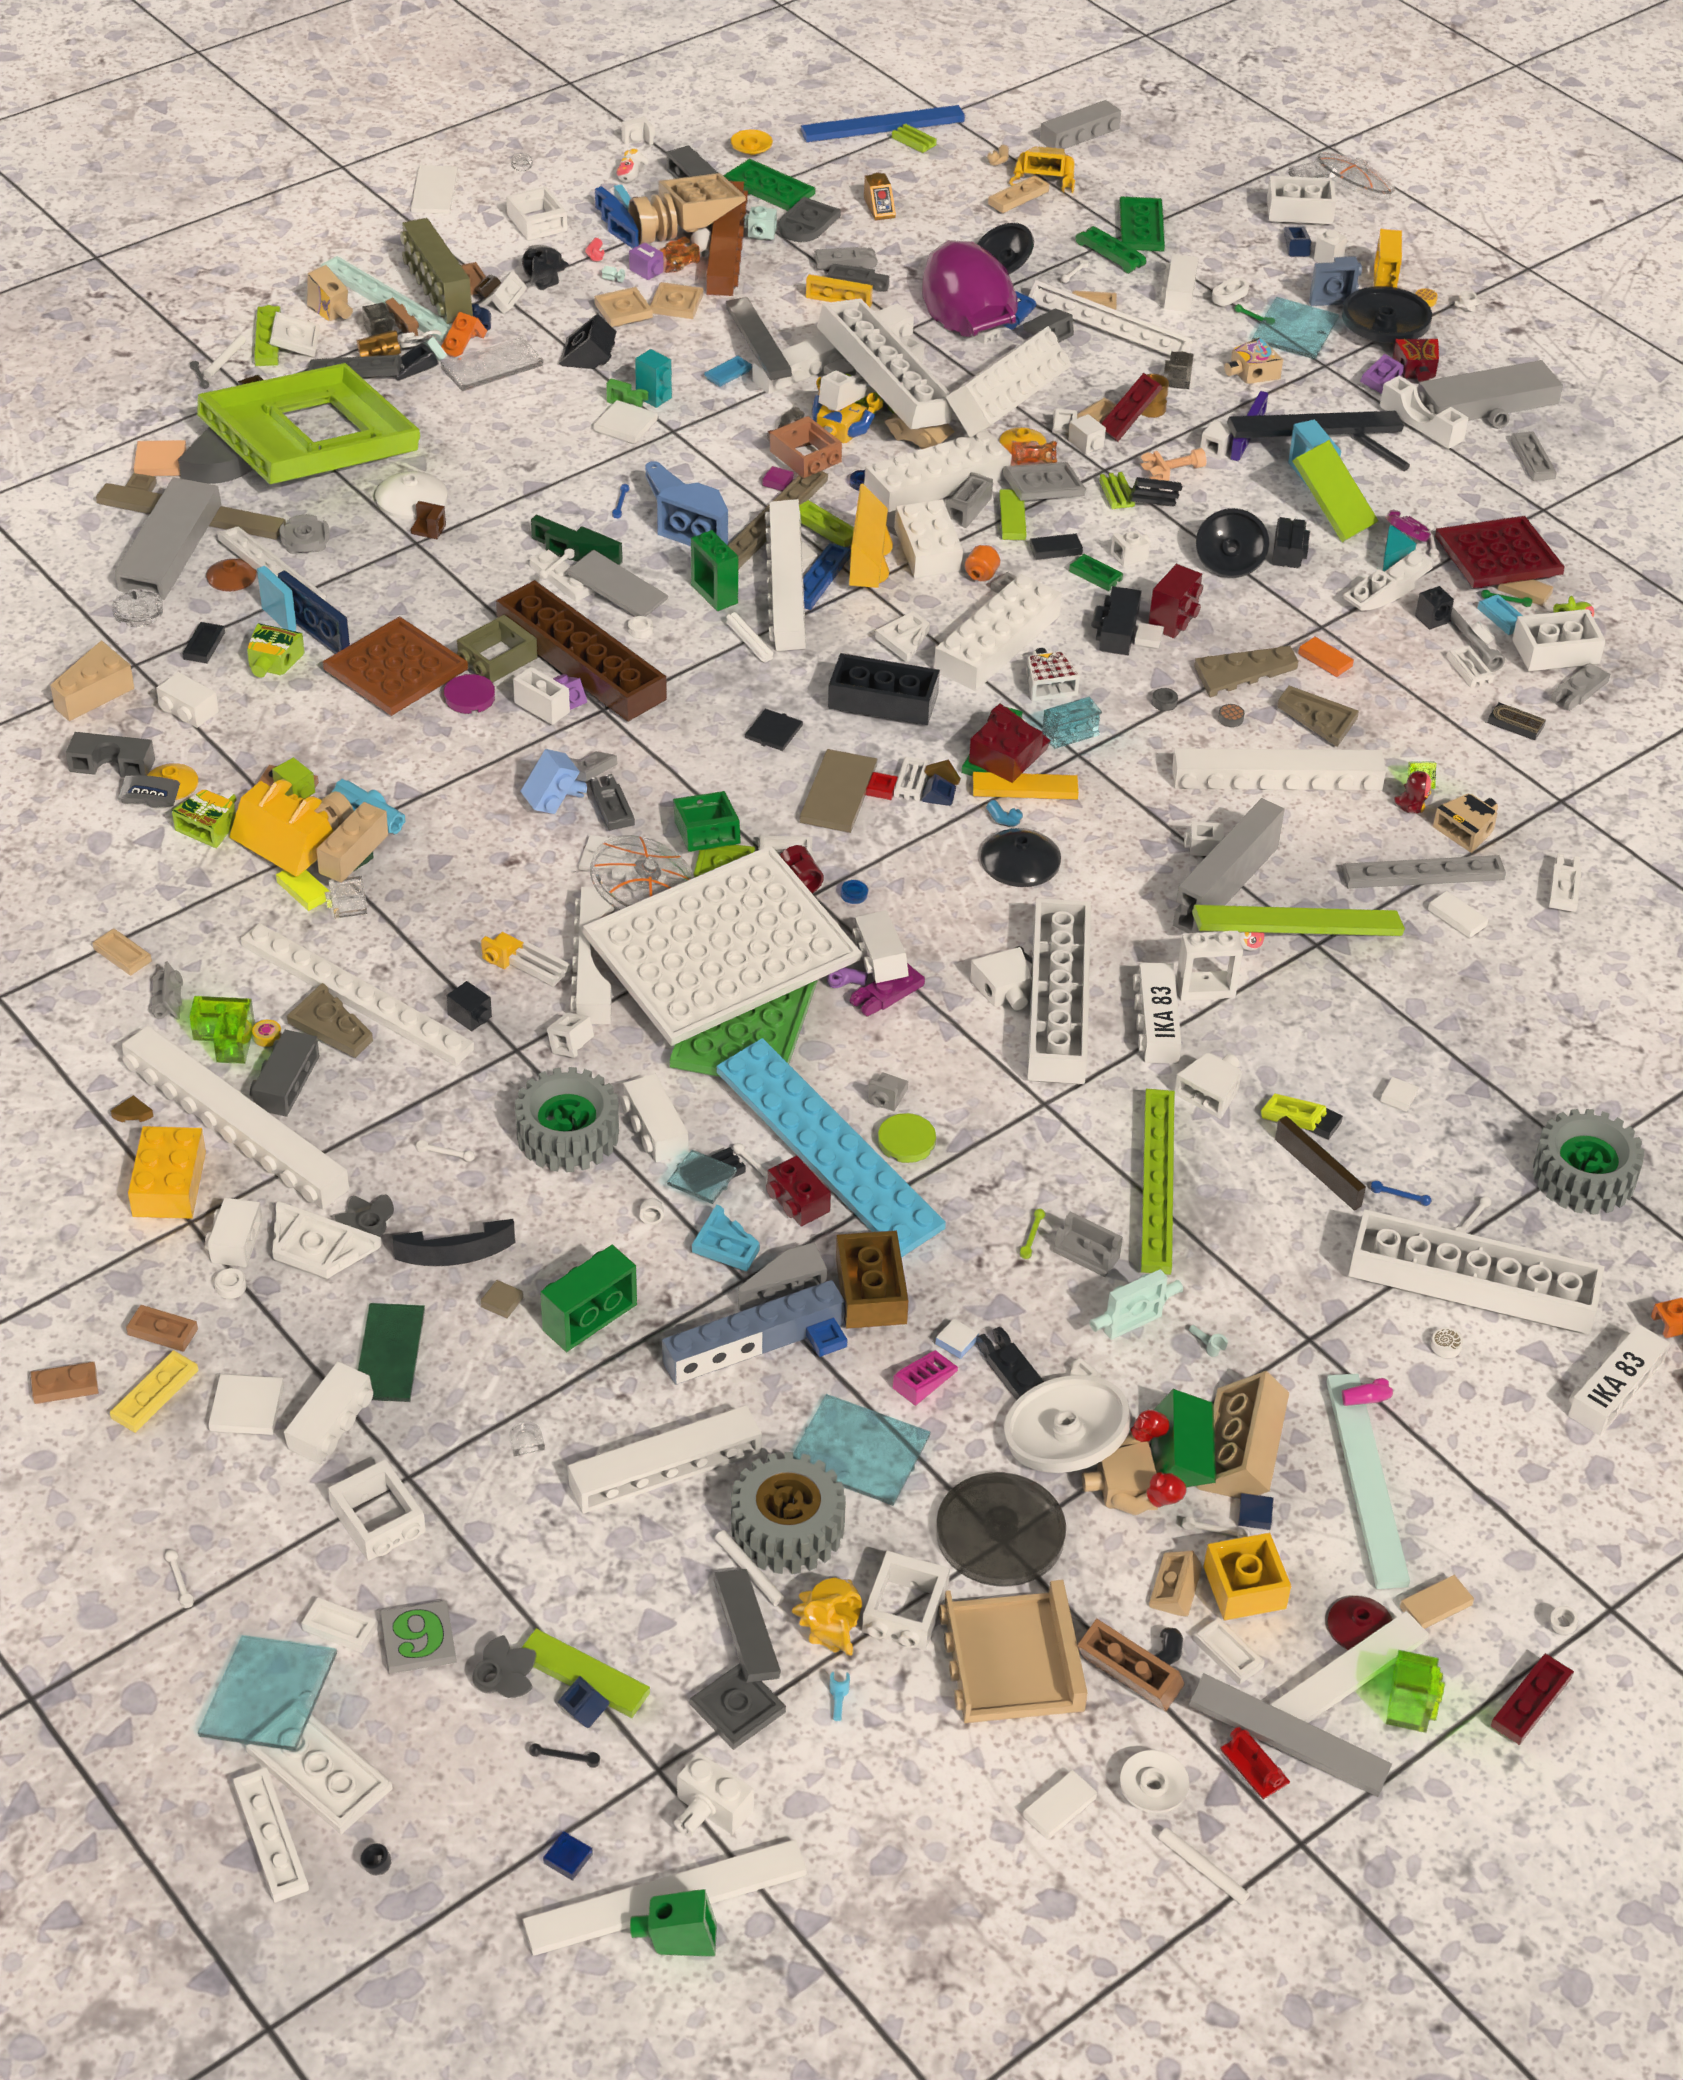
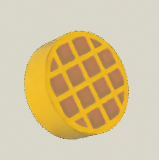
M1426 288L1416 291V295L1425 300L1430 307L1436 305L1438 295L1435 291Z

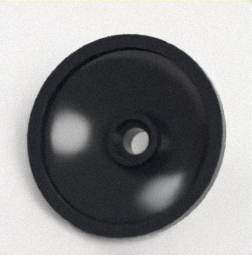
M1006 223L988 231L977 244L988 250L1007 269L1008 274H1012L1021 268L1030 257L1034 247V237L1025 225Z
M1237 508L1223 509L1211 514L1201 524L1196 537V550L1203 565L1211 572L1228 578L1242 577L1254 572L1264 562L1269 550V535L1263 522L1254 514ZM1234 547L1236 551L1229 552L1228 548Z
M1012 828L992 835L984 843L981 850V864L986 873L1000 883L1014 887H1033L1049 881L1057 874L1061 864V853L1058 846L1044 834L1026 828Z

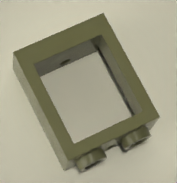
M502 615L458 639L457 655L468 661V667L476 675L484 676L493 683L537 659V638L507 616ZM501 641L511 648L490 661L480 654Z

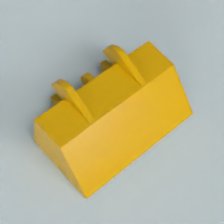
M863 483L859 489L853 531L849 585L879 588V583L887 580L890 571L884 556L889 554L893 547V542L887 529L888 508Z
M278 780L272 786L260 781L241 797L229 838L292 875L299 876L317 860V848L334 832L328 821V813L326 811L315 812L322 803L315 796L303 799L298 798L296 794L285 795L292 786L287 780Z

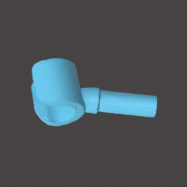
M834 1672L830 1674L829 1691L834 1696L833 1720L835 1721L842 1720L844 1696L849 1693L850 1675L848 1672H846V1680L843 1682L834 1680Z

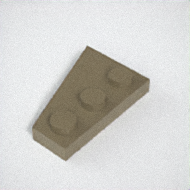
M1290 685L1278 699L1277 705L1282 711L1336 747L1339 746L1356 722L1359 711Z
M324 983L320 984L287 1015L288 1024L309 1035L317 1036V1039L354 1058L373 1042L372 1032L354 1014H350L343 1007V1003L338 997L334 998L329 993V989Z

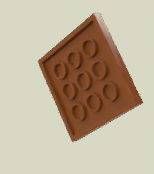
M399 616L324 660L323 667L325 671L393 716L468 670V661Z

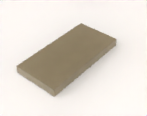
M827 749L800 814V823L851 833L864 801L867 785L872 773L876 770L878 758Z

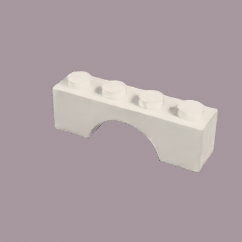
M1397 376L1384 383L1380 402L1381 408L1386 411H1396L1400 419L1406 424L1414 427L1448 449L1464 441L1469 417L1452 407L1439 414L1431 413L1422 404L1418 396L1417 386L1401 376Z

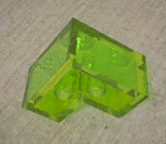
M194 996L189 1015L193 1040L213 1041L216 1062L245 1064L252 1038V1028L255 1025L252 999Z
M1398 1650L1393 1669L1386 1718L1387 1725L1426 1733L1429 1721H1436L1439 1702H1442L1445 1682H1442L1443 1673L1440 1672L1441 1667H1438L1439 1658Z

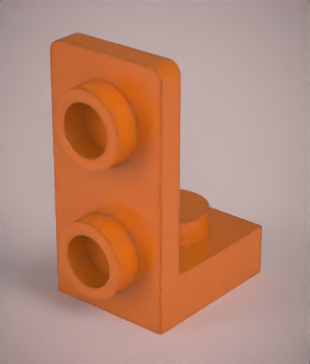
M459 312L441 347L448 356L460 359L470 338L477 336L484 339L487 330L478 318Z

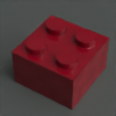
M1176 563L1153 588L1149 624L1163 626V634L1174 639L1181 631H1185L1188 623L1192 618L1198 616L1201 609L1199 597L1203 591V585L1201 584L1203 574Z
M999 711L971 737L969 762L1013 783L1041 756L1043 731Z

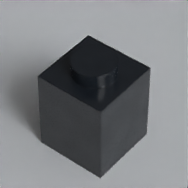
M468 981L446 995L448 1016L471 1032L480 1025L485 1024L492 1017L491 997Z

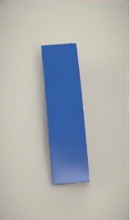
M604 187L595 188V208L601 211L602 220L608 224V232L632 249L637 247L638 228L628 210Z

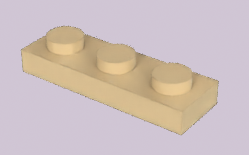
M1034 175L989 196L988 204L999 212H1007L1049 192V183Z

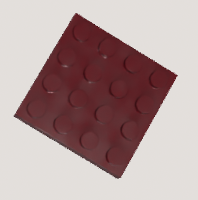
M1526 516L1436 528V539L1473 588H1484L1485 586L1538 578H1551L1564 574L1565 566Z

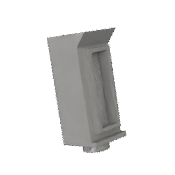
M971 472V476L950 500L946 499V509L951 520L959 510L963 511L962 527L967 528L992 499L993 479Z

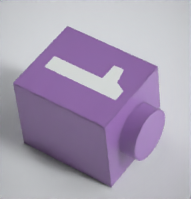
M644 242L629 251V270L646 280L654 278L664 272L663 252Z

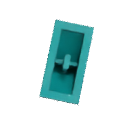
M1389 525L1382 570L1384 572L1416 549V543Z

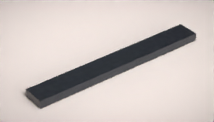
M1396 411L1229 416L1227 421L1234 438L1292 436L1294 424L1310 420H1316L1328 435L1402 432L1404 424Z

